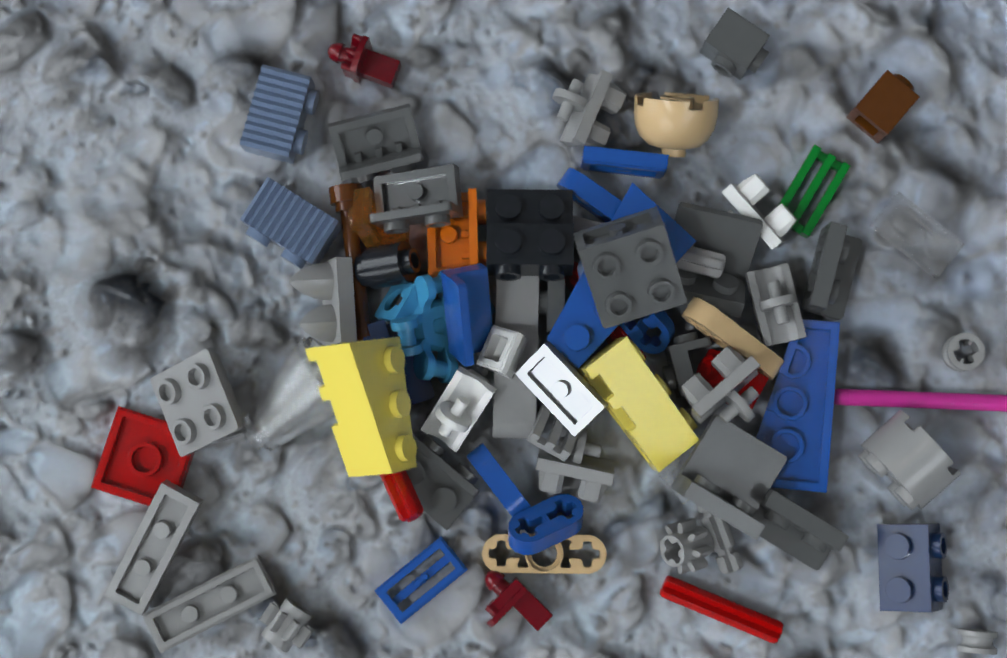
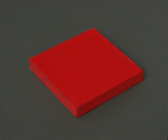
M118 406L91 488L150 506L163 481L168 480L183 488L194 453L183 457L179 455L165 420Z

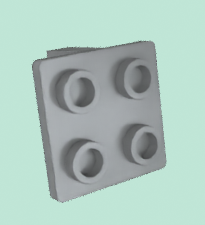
M213 348L204 349L151 378L152 387L181 457L190 455L208 445L232 439L249 432L242 410L238 405L228 380L227 372L219 354H216Z

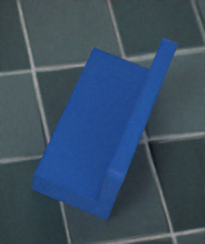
M482 263L441 271L449 353L465 367L474 365L473 353L482 351L493 326L488 270Z

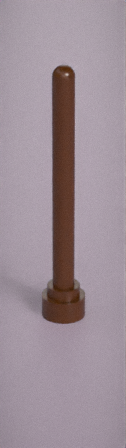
M339 184L328 188L330 205L335 206L336 213H340L345 257H352L357 342L364 341L363 337L370 336L368 324H371L367 288L358 282L354 270L355 258L358 254L362 253L357 211L361 210L360 203L364 201L362 184Z

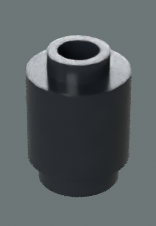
M407 241L366 248L363 253L356 256L354 261V270L358 282L363 287L369 286L372 289L412 283L421 268L418 251L412 248Z

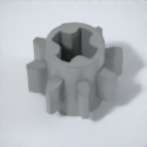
M694 518L665 526L668 535L660 541V552L662 558L669 566L677 567L678 574L689 571L695 572L708 567L705 557L714 552L713 539L708 529L703 526H696Z
M288 597L285 598L281 606L273 601L259 619L267 625L261 635L269 643L284 652H288L293 644L301 649L314 632V629L307 625L313 615L302 605Z

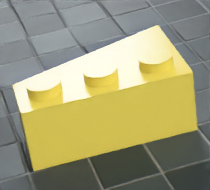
M400 336L306 348L305 351L309 362L317 361L324 385L318 388L322 401L330 400L337 423L331 427L348 477L393 474L416 468L417 445L412 433L410 418L411 400L407 393L404 372L405 355L401 349Z
M627 337L616 338L585 361L579 369L576 368V371L608 403L606 410L652 470L660 472L698 442L699 439L693 432L698 426L683 407L679 410L669 397L672 394L671 390L658 374L653 375L644 362L646 358L636 344Z

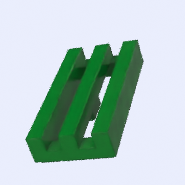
M817 145L811 148L777 205L778 207L783 203L788 207L814 161L817 160L822 163L793 212L797 221L791 230L806 239L812 233L851 166L846 162L841 163L837 161L836 157L830 153L827 155L822 152V148ZM829 169L834 170L836 173L804 226L799 224L798 221Z

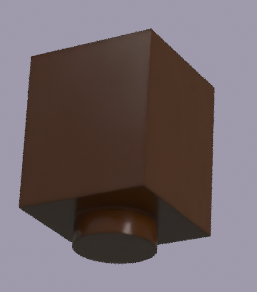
M887 70L846 118L878 144L890 133L920 96L913 91V85L905 77L899 74L893 75Z

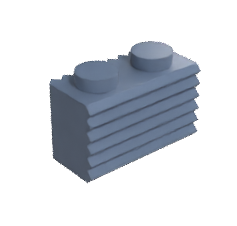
M264 64L261 66L245 128L240 139V145L245 152L289 164H294L296 154L303 155L308 141V130L303 129L307 114H315L320 95L318 90H314L315 83L312 77Z
M269 177L266 178L240 218L249 227L245 233L247 236L265 247L268 246L270 241L284 249L281 257L300 269H303L306 263L308 265L320 263L342 229V225L337 219Z

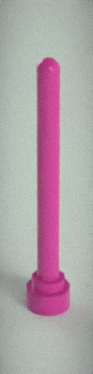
M837 388L835 389L834 404L844 406L1007 412V395Z

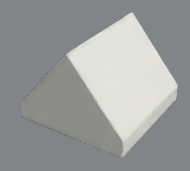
M493 325L476 364L512 380L528 339L519 332Z

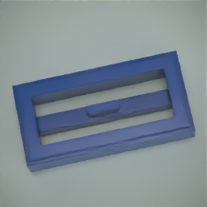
M584 145L581 169L584 171L661 179L667 171L669 155Z
M440 536L374 591L399 623L402 624L466 572L468 568L447 544L446 540ZM440 548L445 555L391 598L387 591ZM449 562L453 564L455 569L404 611L399 608L398 604Z

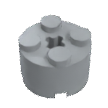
M899 410L861 444L863 451L858 457L872 473L878 474L881 478L886 475L892 483L887 489L904 507L907 506L911 510L915 507L923 509L958 478L961 473L958 469L950 467L954 462L920 425L913 430L908 423L904 424L910 416Z

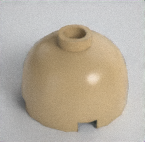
M652 92L637 93L634 100L636 129L639 136L647 144L661 148L660 154H666L669 157L675 158L686 157V149L700 147L712 135L718 118L719 98L710 99V96L664 92L660 99L652 98Z

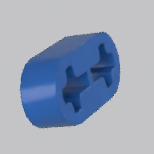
M568 168L557 183L559 190H573V201L604 223L612 220L622 202L596 182L573 168Z
M483 443L466 455L512 517L531 507Z
M559 494L515 514L510 519L508 525V543L516 553L533 555L574 536L581 530L583 525L584 507L581 501L570 494ZM572 514V517L570 519H567L565 517ZM524 529L527 532L520 534V531ZM535 532V536H529L530 533Z

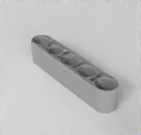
M521 276L520 279L515 281L496 280L495 325L519 332L528 339L515 373L538 350L539 276ZM494 372V387L497 389L493 397V438L528 439L536 420L537 397L515 373L511 380Z

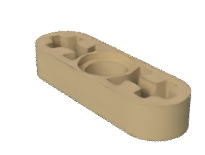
M693 297L681 315L688 323L707 337H710L721 348L725 349L727 346H730L742 355L745 360L752 356L760 364L757 371L769 378V380L775 378L784 363V360L719 309L700 298Z
M499 533L487 539L482 549V558L490 570L500 573L591 574L602 568L606 561L607 552L605 545L599 538L590 534H575L566 539L570 540L569 550H580L583 547V542L589 541L591 548L599 551L598 558H592L590 566H583L581 558L568 557L570 566L561 567L564 557L561 542L554 545L557 555L554 562L550 565L540 566L536 564L531 555H525L527 566H518L520 557L506 558V565H497V559L489 557V549H495L497 541H506V547L512 549L508 543V533Z

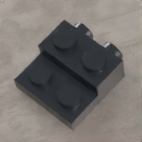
M487 189L486 267L488 276H495L496 279L502 281H515L520 279L521 276H539V279L544 281H559L564 279L565 276H572L574 268L573 190Z

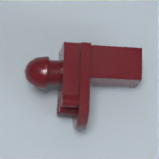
M353 34L350 48L346 47L344 43H334L328 48L329 58L338 64L342 63L340 68L346 77L352 78L354 82L359 84L363 78L393 89L401 69V63L399 60L374 52L369 37Z
M489 571L485 576V585L497 595L485 608L491 615L486 622L490 628L512 607L537 631L553 616L517 577L509 583L504 578L505 575L503 573Z

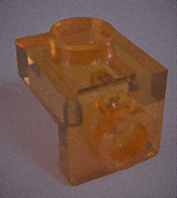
M370 187L354 189L353 207L348 209V223L351 231L358 234L366 248L399 241H407L409 243L410 231L400 234H386L384 229L371 224L369 214L376 213L374 193Z

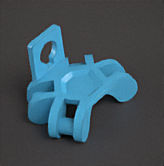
M439 271L437 277L425 274L416 277L414 283L391 286L374 316L379 320L390 322L391 330L397 332L398 337L400 336L401 349L405 357L414 355V373L418 379L428 381L432 377H437L441 383L449 384L459 367L456 358L449 353L441 271ZM401 294L402 300L399 305H395L390 309L393 300ZM491 302V313L493 315L496 309ZM432 351L438 352L437 360L435 359Z

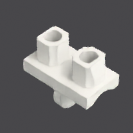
M758 174L750 176L738 185L730 184L722 191L723 195L741 215L761 219L763 221V228L760 237L772 250L774 248L777 249L786 241L783 236L789 232L796 223L797 218L783 203L766 217L758 210L755 205L771 192V189Z
M459 366L420 430L441 439L450 449L457 452L497 388L490 385L488 379L474 370H466Z

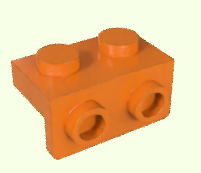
M468 188V192H461L464 217L450 219L451 224L445 227L427 228L428 274L431 277H437L439 271L445 269H454L479 263L486 266L487 241H478V225H486V199H477V188Z

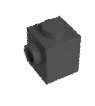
M727 8L704 41L699 53L711 60L712 67L720 74L729 78L735 76L741 80L748 69L755 73L769 52L763 47L770 35L730 8Z

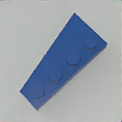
M632 182L612 220L657 206L666 228L675 262L677 263L696 243V240ZM584 271L546 339L578 369L619 326L602 327Z
M802 319L807 337L788 343L783 358L784 363L779 370L756 438L787 457L786 463L771 488L827 493L840 322Z

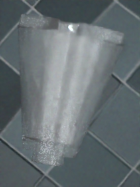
M304 337L296 343L243 420L246 428L243 431L244 436L258 450L264 448L273 451L335 417L330 400L322 401L318 389L321 385H324L317 361L309 362L305 351L306 348L324 346L313 337H308L307 339Z

